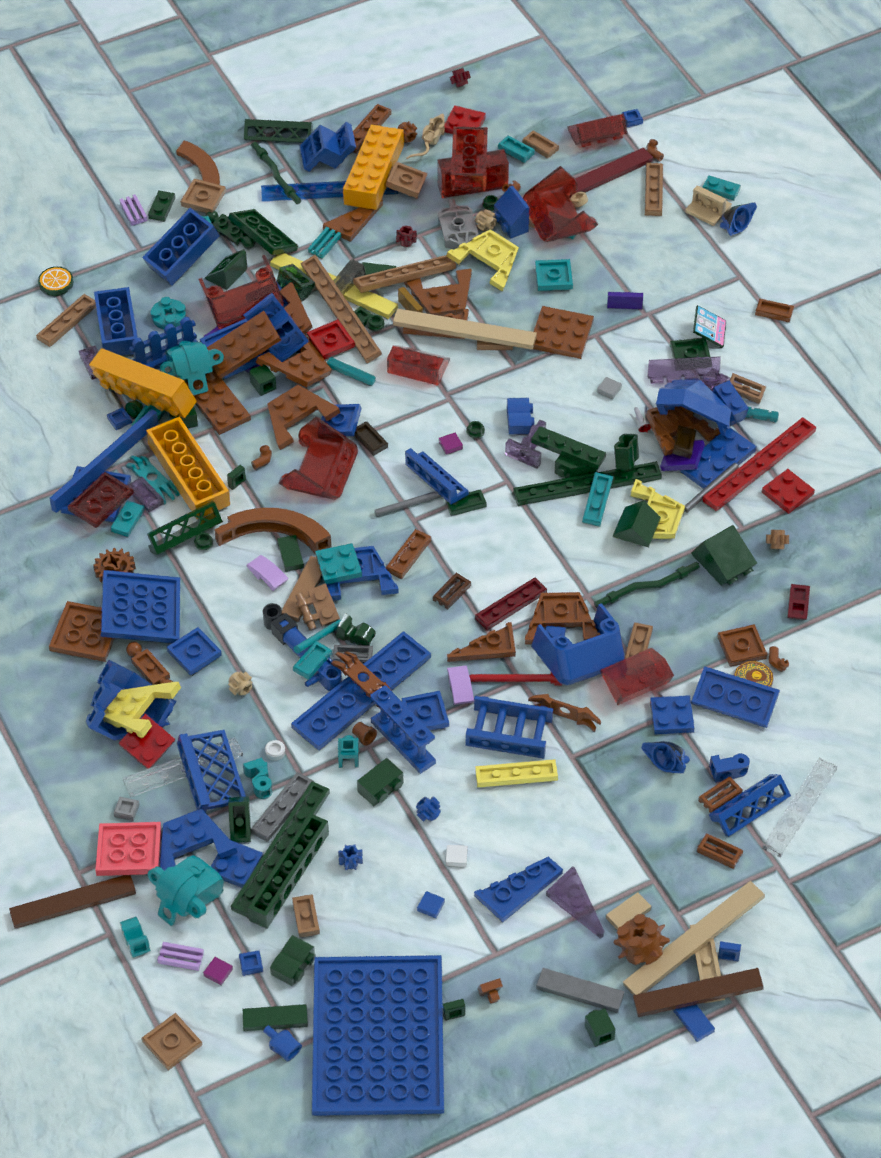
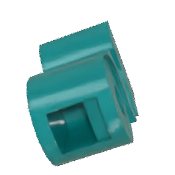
M259 758L243 763L244 774L248 778H253L252 787L254 795L259 799L269 798L272 795V782L269 778L267 762Z
M136 916L120 922L132 958L151 951L148 938L143 934L141 924Z

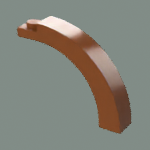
M254 508L227 516V524L214 529L215 539L219 546L250 533L278 532L289 536L296 535V538L306 544L315 555L317 550L332 547L331 535L318 522L301 513L281 508Z

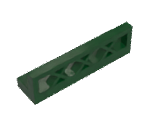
M245 119L244 140L304 142L306 139H300L296 133L300 130H308L309 136L313 131V123ZM248 127L257 128L260 132L255 136H248ZM271 128L276 133L272 137H267L263 131ZM283 129H290L293 134L288 138H284L280 132Z
M211 501L147 533L151 543L148 545L150 552L158 555L222 523L223 521L215 502ZM212 508L213 513L203 518L205 510ZM193 516L198 518V521L187 526L189 518ZM173 526H182L180 530L170 534ZM159 533L165 534V537L158 541H155L153 537Z

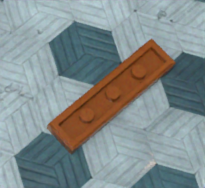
M377 104L354 129L353 134L356 148L353 153L357 154L361 149L370 126H381L392 114L391 109Z

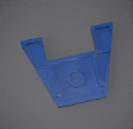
M374 546L354 548L362 571V577L327 584L333 601L341 600L340 584L379 580L381 595L399 593L398 585L394 583L390 572L386 570L384 562Z
M202 808L163 823L160 867L163 870H166L168 867H174L176 865V857L215 843L220 859L238 851L232 841Z

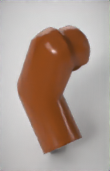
M268 445L261 446L260 458L251 462L255 470L270 462L272 451Z
M772 646L769 648V664L778 671H785L789 666L788 660L779 658L778 647Z

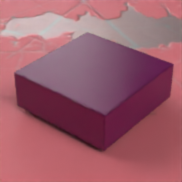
M456 432L439 437V443L446 455L463 449V444Z
M214 957L203 972V975L222 985L232 972L233 966Z

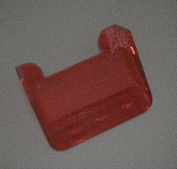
M561 166L533 186L523 196L524 201L529 206V216L544 242L589 232L599 225L597 220L589 216L585 211L577 213L569 197L577 192V181Z
M315 417L304 425L298 434L300 445L308 448L299 471L294 469L290 473L281 476L279 484L289 490L336 500L342 495L358 454V447L349 438L320 418Z

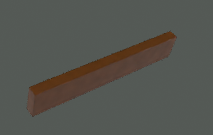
M122 875L11 907L9 911L14 929L131 896L136 894L131 875Z
M754 968L633 995L637 1015L642 1017L764 990L759 969Z

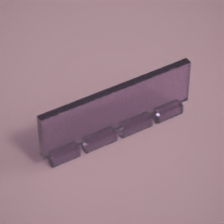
M721 357L649 360L647 377L650 379L651 384L664 383V378H666L667 383H672L673 380H682V377H684V380H700V376H702L703 381H716V376L720 375Z

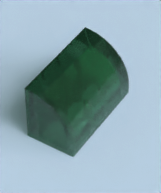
M294 264L279 268L277 283L283 289L292 282L301 302H303L313 291L315 282Z

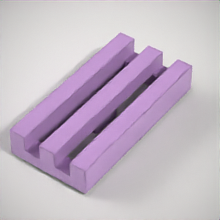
M136 194L132 195L133 198L128 196L126 200H123V198L119 199L131 226L148 221L147 215ZM133 203H135V205H136V207H137V209H138V211H139V213H140V215H141L142 218H140V216H139L137 210L135 209ZM127 204H129L136 220L133 219L129 209L126 206Z
M163 942L157 961L158 964L199 971L204 949ZM165 956L176 957L177 959L166 958ZM185 959H186V960H192V961H197V962H196V963H193V962L182 961V960H185Z

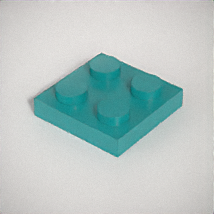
M570 259L535 261L538 291L573 289Z
M353 543L315 551L324 584L326 583L327 585L362 577V571Z

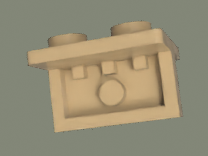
M697 185L693 189L692 202L685 209V212L714 226L722 218L724 212L731 208L732 203Z

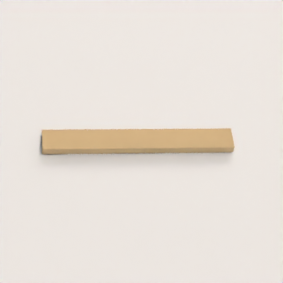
M398 308L393 320V326L533 350L537 337V332Z
M749 881L663 949V954L658 960L648 965L644 964L625 979L623 985L633 995L647 992L763 900L765 894L753 882Z

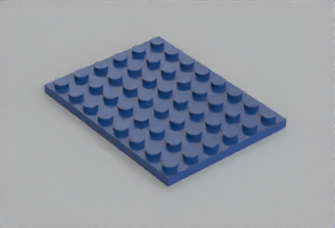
M442 955L314 957L312 1116L444 1114Z

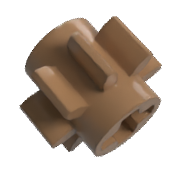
M771 530V535L766 534V543L770 544V549H784L785 544H789V535H785V530Z

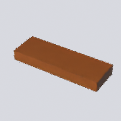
M415 529L386 566V570L390 574L403 579L431 542V536Z

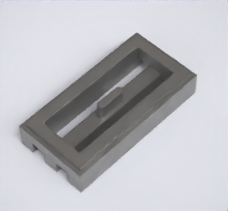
M334 645L333 661L344 663L335 655L337 652L347 651L353 653L362 664L373 656V646Z

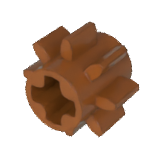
M409 121L401 123L398 129H403L404 142L415 140L417 127L414 123L411 124Z

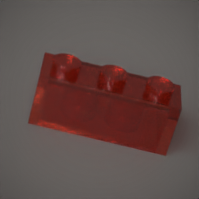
M624 114L567 126L575 145L581 144V147L591 146L593 141H597V144L607 142V138L613 137V140L621 139L623 134H628Z
M393 345L387 357V373L439 386L450 358L401 345Z
M649 648L600 670L617 705L669 683L674 676L666 659L653 648Z

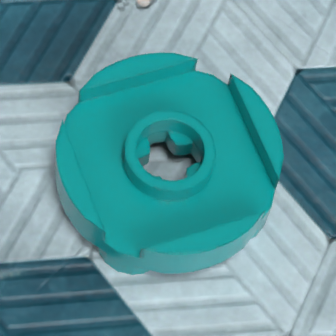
M169 297L161 298L151 309L152 321L155 326L164 329L168 324L178 327L180 326V321L186 317L185 304Z

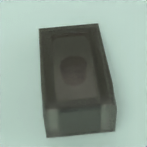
M351 259L334 279V283L342 295L354 286V278L366 275L365 266Z

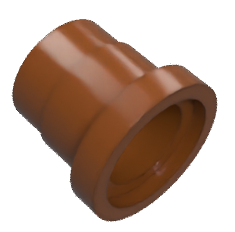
M363 722L356 723L352 729V733L364 746L370 745L377 736V730Z

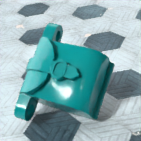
M181 341L179 346L171 347L165 351L167 361L161 364L160 371L182 380L187 379L191 393L197 395L208 391L205 374L212 372V366L220 364L224 359V355L218 349L208 350L206 345L201 342ZM214 354L219 355L218 359H213ZM166 367L169 368V372H165ZM195 380L203 382L201 389L196 390L193 388Z
M194 855L187 857L174 867H168L166 870L156 866L148 871L150 882L156 886V896L161 899L158 916L170 926L174 925L177 913L183 917L191 915L194 918H200L205 915L207 911L205 905L220 897L224 891V880L220 874L201 858ZM164 908L170 911L171 918L165 915Z

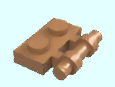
M326 583L308 590L310 598L305 599L302 592L295 595L298 601L296 604L298 609L302 611L304 624H307L309 631L316 629L315 621L319 620L323 627L340 620ZM313 604L315 614L310 613L309 605Z

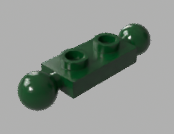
M216 211L205 214V216H209L216 231L236 245L242 242V246L246 249L254 247L255 241L229 220L228 216L222 213L219 217Z

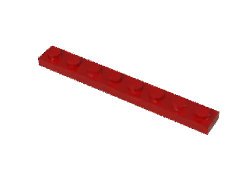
M803 417L704 495L703 502L717 512L814 434L816 426Z

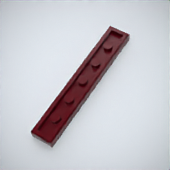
M643 147L560 185L559 190L570 200L571 196L577 192H588L646 165V163L653 162V156Z

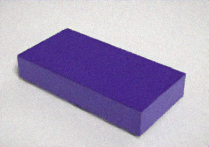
M608 292L607 308L642 309L643 293Z

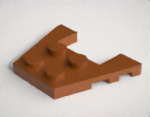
M472 269L456 270L458 284L423 289L420 278L406 281L404 284L406 287H409L411 294L419 300V304L427 314L444 316L452 313V315L463 313V310L466 309Z
M291 282L280 290L279 293L289 303L284 309L292 317L303 334H306L313 327Z
M310 340L299 349L301 353L284 362H281L269 352L257 357L256 361L260 366L265 364L271 367L270 370L275 373L279 371L286 374L287 379L306 388L329 376L332 370Z
M296 385L267 403L276 442L280 450L294 442L293 437L286 429L316 410L321 413L326 421L341 413L337 406L300 385Z
M675 406V410H668L667 415H660L657 407L647 410L646 413L648 422L665 456L673 453L675 440L672 437L676 436L679 425L696 429L706 441L717 437L720 434V430L718 428L714 430L708 426L709 422L704 419H697L693 416L694 413L682 406Z
M580 592L541 593L533 619L529 625L528 633L525 636V644H532L537 626L540 624L543 628H546V626L582 627L583 641L598 636L600 633L597 632L596 625L589 615V610Z

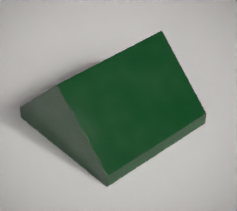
M243 249L226 256L205 279L227 290L248 269L246 251Z
M644 500L626 506L613 533V537L649 548L661 517Z

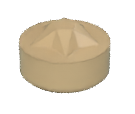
M577 192L571 196L570 201L573 207H581L588 202V198L585 192Z

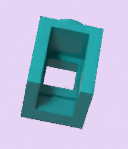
M351 735L338 738L339 768H343V759H354L355 767H359L358 738H354Z

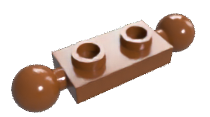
M131 642L127 645L126 652L129 656L133 657L131 658L132 664L149 683L157 685L173 682L170 680V673L148 649L142 651L141 645L137 642Z

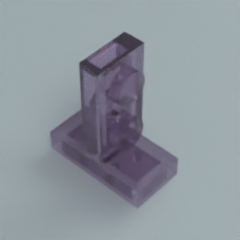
M539 420L536 425H533L527 438L524 437L521 443L509 438L505 443V455L538 469L541 465V452L535 450L537 445L531 443V438L539 426L546 428V422Z

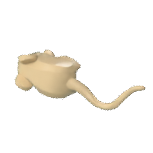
M443 113L430 118L429 125H426L423 129L422 139L425 141L426 151L409 155L406 159L424 156L430 149L429 144L436 145L441 134L444 135L445 132Z

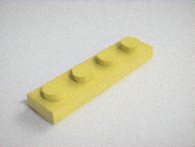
M555 759L475 766L477 788L558 781Z

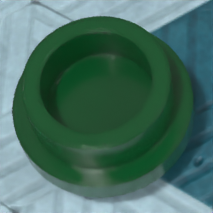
M494 195L486 196L482 202L483 208L494 211V205L498 198Z
M371 315L367 320V327L372 331H379L384 328L385 322L380 315Z
M133 400L126 404L125 409L129 416L136 418L143 410V406L139 401Z
M472 421L467 426V434L472 438H480L485 433V428L479 421Z
M202 532L196 536L194 545L199 550H208L213 546V538L208 533Z

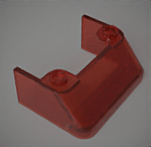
M265 255L262 256L265 267L260 268L255 273L257 280L223 292L220 286L206 288L203 279L199 278L204 298L219 329L246 319L244 314L271 293L282 306L284 305L273 271Z

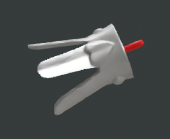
M644 406L645 418H643L639 409L635 407L636 417L634 418L631 413L629 415L637 424L639 432L648 433L651 426L646 417L647 406Z

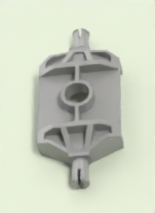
M449 199V208H443L438 213V221L441 224L445 248L456 249L460 244L472 241L479 234L472 209L467 205L458 206L455 203V199H452V201Z

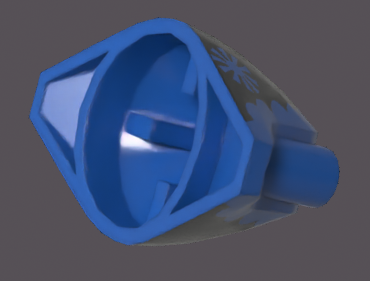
M751 202L729 208L722 215L723 222H721L720 227L727 229L730 236L744 231L757 208L756 203Z
M645 742L641 747L653 764L664 772L684 773L686 769L685 764L690 761L689 757L685 755L684 749L672 742Z

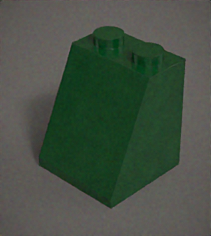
M734 525L703 541L691 552L692 556L721 586L726 583L728 585L733 584L739 580L738 576L741 574L744 577L754 571L753 567L757 564V561Z

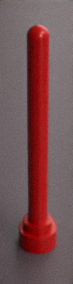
M551 672L550 674L469 675L471 682H550L554 686H562Z

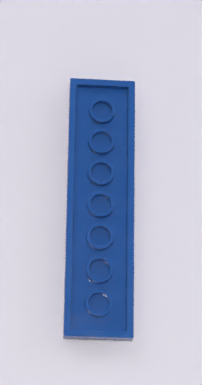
M403 631L363 665L382 682H386L392 691L431 658V652ZM361 673L358 675V679L366 682L369 680V676ZM347 677L291 723V728L320 751L374 706L375 702L351 678Z

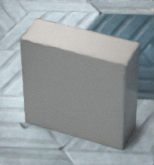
M606 377L597 388V393L614 399L622 388V383Z
M119 797L113 813L114 817L134 821L140 805L139 801Z

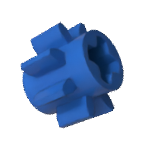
M434 796L431 799L423 797L416 805L418 809L416 811L418 813L417 816L423 822L426 819L434 821L441 813L439 809L441 807L439 805L440 802Z
M356 844L345 845L343 851H338V856L340 857L339 865H344L346 870H357L358 864H363L362 849L358 850Z

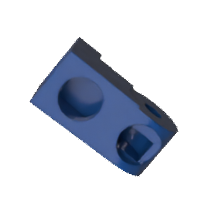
M742 753L720 759L719 755L711 756L709 768L714 782H721L729 776L732 779L745 776L748 772L750 759Z

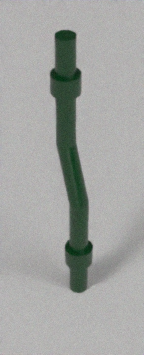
M253 142L251 147L256 151V155L271 168L274 179L282 187L284 194L291 198L295 204H300L301 199L296 194L295 189L289 186L281 177L277 165L268 156V152L261 148L257 142Z
M696 561L686 567L682 566L676 569V572L660 580L634 582L617 591L607 593L605 597L595 601L594 605L598 608L599 604L603 606L608 603L613 604L619 598L635 590L661 588L677 579L687 577L689 573L699 569L700 565Z

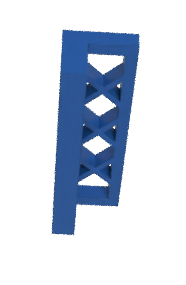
M412 448L405 451V464L450 504L469 495V491L424 451L418 454Z
M770 774L708 815L712 822H719L725 836L729 837L790 797L791 794L781 774ZM779 785L783 795L778 798L773 797L774 788ZM761 796L767 797L763 808L757 807ZM746 806L751 807L750 816L747 818L741 817L743 808ZM729 817L736 818L734 827L729 829L725 820Z

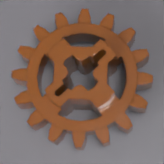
M113 548L112 552L106 549V554L99 553L100 558H95V564H93L96 578L99 577L100 582L103 581L104 570L134 573L136 569L134 557L130 556L129 551L124 553L122 548L119 551Z

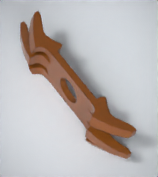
M347 651L344 654L340 652L335 654L344 663L334 660L331 664L339 668L345 676L347 675L366 692L368 697L371 698L370 695L385 685L389 688L386 682H382L359 661L355 654ZM365 673L369 676V680L362 682L358 679V675Z
M539 694L528 698L530 702L539 703L534 706L552 708L553 714L577 721V725H586L594 732L596 731V726L593 721L601 725V720L588 707L579 708L549 697V694ZM564 707L568 709L570 713H565L560 708Z

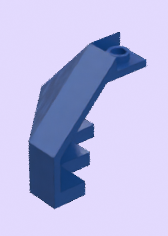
M673 380L672 383H668L665 387L659 389L656 406L660 415H667L668 410H675V406H682L716 422L721 436L726 435V430L730 427V421H735L732 410L701 380Z
M108 660L98 678L97 683L100 684V687L94 692L90 705L94 709L91 714L87 715L86 724L90 729L115 741L124 738L128 732L124 727L118 728L104 722V711L121 690L150 686L152 684L135 672ZM155 698L140 719L146 714L161 727L170 725L167 717L172 713L177 701L174 699Z

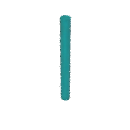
M341 620L333 622L294 647L295 653L302 652L313 645L315 641H319L337 630Z

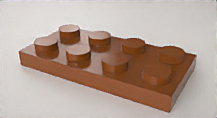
M263 311L208 346L207 349H218L223 353V361L213 366L219 378L222 379L280 342L281 338L269 317ZM214 354L213 359H218L219 355Z
M213 370L210 373H206L208 391L193 396L197 401L195 405L216 432L221 435L250 421L251 415L225 382L219 378L216 371ZM201 380L193 382L194 389L199 390L203 387Z

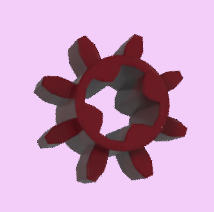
M464 68L452 71L453 76L449 77L451 84L456 83L457 87L469 84L467 80L471 78L469 70L464 71Z
M402 226L400 230H396V242H400L401 246L410 247L413 243H416L417 231H413L411 226Z

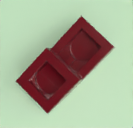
M791 584L787 618L807 620L810 586Z

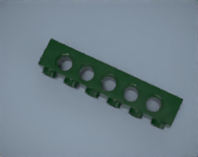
M311 813L308 815L249 905V921L268 929L328 837L329 827L327 820Z

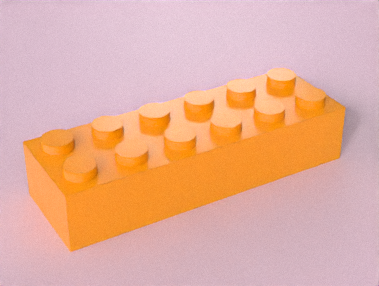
M379 125L370 126L343 187L344 205L378 209L386 190L385 185L404 147L403 129Z
M103 348L99 350L89 364L94 376L99 379L100 385L103 388H110L120 395L125 394L132 400H140L147 406H155L160 411L165 410L175 417L185 418L197 402L184 380Z
M180 416L146 430L149 447L191 511L211 501L215 502L218 510L231 505L229 490ZM212 508L205 510L204 516L213 513Z

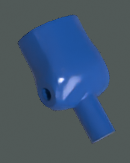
M269 1025L263 1030L271 1038L269 1042L270 1049L287 1062L300 1052L302 1044L288 1030L277 1033Z

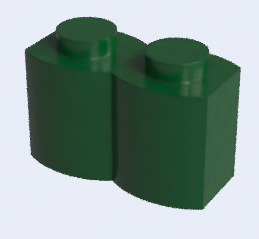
M622 434L619 437V442L614 445L616 469L629 471L634 467L635 461L639 458L637 434Z
M292 935L270 966L271 975L291 986L296 981L300 982L305 973L304 969L307 965H312L314 957H316L314 946Z

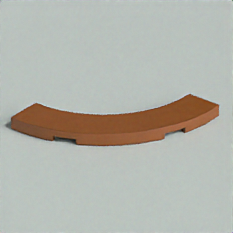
M184 140L176 150V154L195 164L203 181L220 185L219 171L213 159L200 147Z

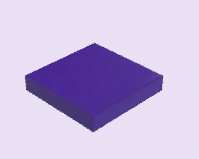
M694 441L690 459L676 454L664 455L660 465L661 471L697 469L705 446L704 441Z

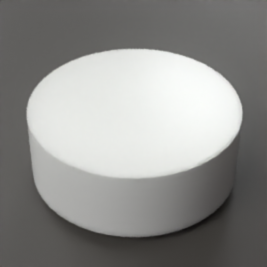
M278 740L268 742L265 746L266 757L273 761L282 759L285 755V745Z

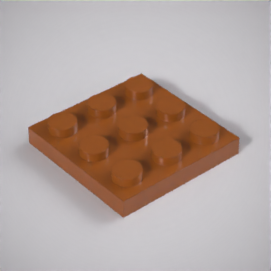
M542 306L534 332H537V337L533 350L582 359L594 316Z
M67 601L50 642L49 650L106 662L115 638L101 637L102 608Z

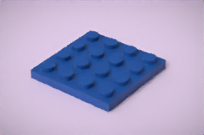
M104 570L102 581L101 637L174 643L180 637V577Z

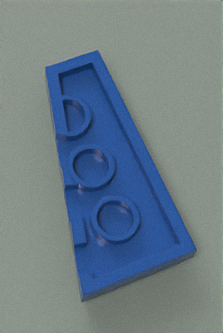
M548 856L525 867V870L517 874L514 872L500 882L491 883L488 888L475 891L474 897L501 922H504L562 875L563 869Z

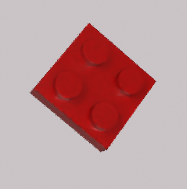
M454 105L444 124L445 133L475 140L486 118V113Z
M338 319L307 332V337L324 360L355 347L354 340Z
M786 469L762 487L761 493L789 514L812 497L815 489L791 470Z
M145 714L141 719L150 720L152 725L145 736L141 738L135 732H128L119 742V746L146 769L150 770L174 744L176 739Z

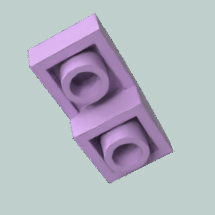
M262 555L246 565L258 580L262 578L272 591L279 588L289 579L274 563Z
M467 665L447 668L454 705L473 703L474 697Z

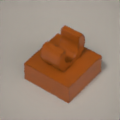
M499 978L481 984L477 989L480 996L487 994L491 1004L500 999L497 991L503 985Z

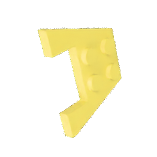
M490 229L474 237L472 241L462 243L454 250H449L447 257L458 264L469 254L497 270L490 279L489 284L503 291L519 247Z
M635 479L631 496L648 500L647 504L661 517L653 539H675L685 506L666 495L658 494L654 488L642 485L640 480Z
M170 682L121 690L104 711L103 721L118 728L124 727L127 732H135L138 737L143 738L152 725L150 720L140 719V717L155 698L173 699L181 689L179 682Z

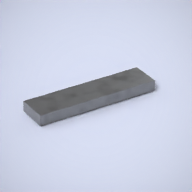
M297 772L251 828V833L268 842L289 817L313 780Z
M542 968L536 985L538 990L602 1009L605 1008L618 1013L624 997V991L546 968Z

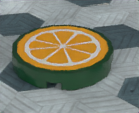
M54 266L47 268L41 272L38 278L40 290L50 296H59L67 293L74 283L72 273L64 267Z

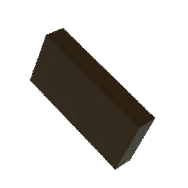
M367 421L356 427L354 436L373 456L388 448L386 440Z
M679 425L672 454L690 459L696 430Z

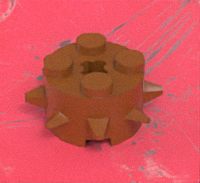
M637 914L633 919L620 926L617 930L618 939L614 940V944L623 950L618 958L626 957L628 962L633 965H639L643 962L648 965L658 960L663 954L662 949L664 945L670 942V938L661 934L665 924L658 926L655 920L646 917L644 914Z

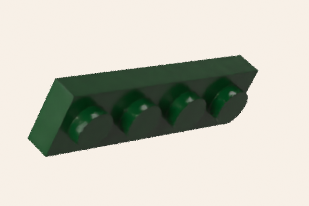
M539 426L531 438L532 444L597 470L606 458V452L541 426Z

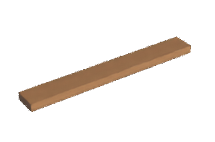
M314 255L300 263L335 317L354 340L355 347L368 364L381 356L382 352L317 256Z

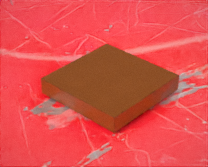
M755 624L718 632V640L730 667L747 661L767 659L768 654Z

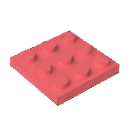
M161 822L99 823L96 876L148 875L149 870L156 866L159 867Z

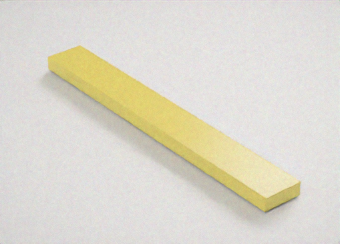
M285 253L277 254L270 261L271 267L314 285L300 264L303 261ZM328 273L347 301L387 319L397 310V303L370 291L361 293L354 284Z

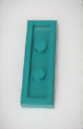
M595 472L582 523L601 526L613 476Z

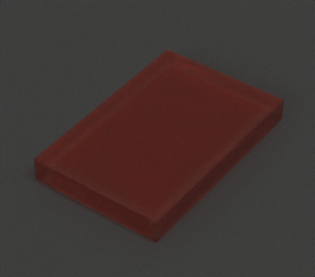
M104 472L67 506L68 511L97 528L131 497L134 491L126 484Z

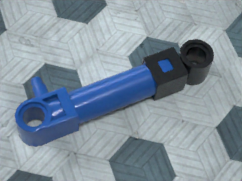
M270 603L263 608L265 628L271 630L272 634L283 645L287 644L295 653L294 647L307 639L298 630L297 623L287 613L282 615V609L278 604ZM310 647L306 648L300 653L295 654L299 658H301ZM329 657L309 680L305 681V686L309 687L319 682L326 690L331 691L342 682V671L331 664L333 660Z

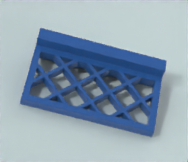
M225 730L188 736L187 733L179 735L177 747L197 810L202 808L206 813L209 809L228 806L230 796L227 793L231 788L238 791L240 797H246ZM221 736L223 743L219 747L210 741L212 738ZM200 741L205 745L200 751L193 747L192 742ZM207 746L217 751L214 757L204 753ZM219 753L228 757L226 765L216 760ZM200 757L210 761L207 768L199 765L198 760ZM213 763L222 768L219 775L209 770ZM225 770L233 774L234 779L232 782L221 777ZM206 774L216 779L212 786L204 782L203 778ZM218 781L228 786L225 793L214 788ZM213 792L221 796V799L211 803L209 795Z

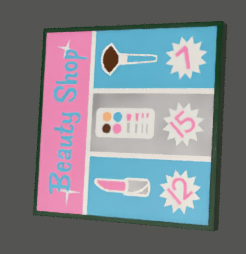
M697 305L693 333L723 348L726 320Z

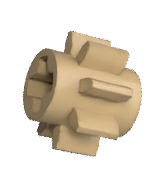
M486 209L484 212L480 211L475 218V222L478 223L477 228L485 232L490 229L492 230L497 222L496 218H494L495 213Z
M247 672L233 673L228 680L229 690L234 695L248 694L252 689V677Z

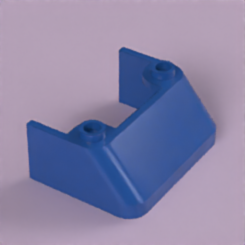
M602 604L598 605L593 620L600 635L572 644L565 636L551 638L541 624L537 626L531 647L561 684L571 685L623 665L625 655L619 625Z

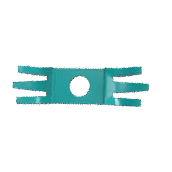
M134 455L130 456V459L136 465L127 463L125 467L131 469L136 476H139L152 489L153 493L159 497L163 505L166 504V500L160 490L165 492L172 501L175 499L173 493L177 497L180 495L171 480L166 479L151 464L147 457L139 456L138 458ZM149 474H156L158 476L153 481L147 479Z

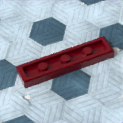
M534 577L475 614V619L488 631L537 600L541 593H547V588Z

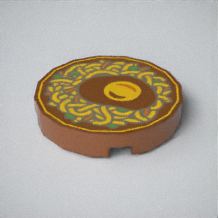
M758 661L744 662L736 668L734 676L772 687L773 684L772 671L767 665Z

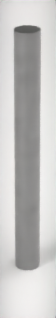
M733 463L685 505V512L688 513L703 500L704 495L739 468L738 464Z
M437 491L375 509L374 512L376 517L442 496Z

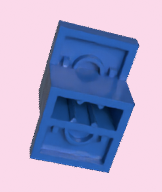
M345 122L336 132L319 125L300 145L304 170L310 172L313 167L317 166L319 161L335 169L343 163L345 158L356 148L352 125Z
M272 293L244 314V317L249 321L265 311L281 338L280 342L269 349L281 362L285 361L309 342Z

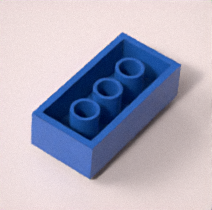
M189 208L142 258L150 269L173 286L220 235L212 224L192 208Z
M129 287L94 292L102 348L120 356L133 354L129 351V347L132 346V341L138 338Z

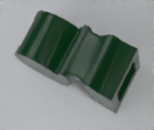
M347 613L344 614L336 633V637H339L342 641L348 640L350 643L355 642L357 645L370 646L372 639L376 635V631L364 622L354 626L351 616Z

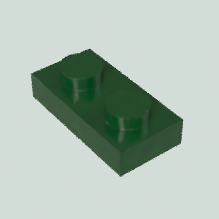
M158 190L148 213V218L165 222L175 200V193Z

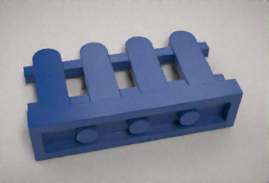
M184 317L178 327L168 324L165 326L164 333L162 334L152 331L148 335V340L134 339L132 346L129 347V351L134 356L132 360L156 370L160 369L161 364L167 361L166 350L179 346L181 341L197 342V335L195 332L193 333V327L196 326L195 321H191L189 317ZM181 332L182 338L177 340V334ZM165 339L166 345L161 347V341ZM149 346L150 352L145 354V347Z

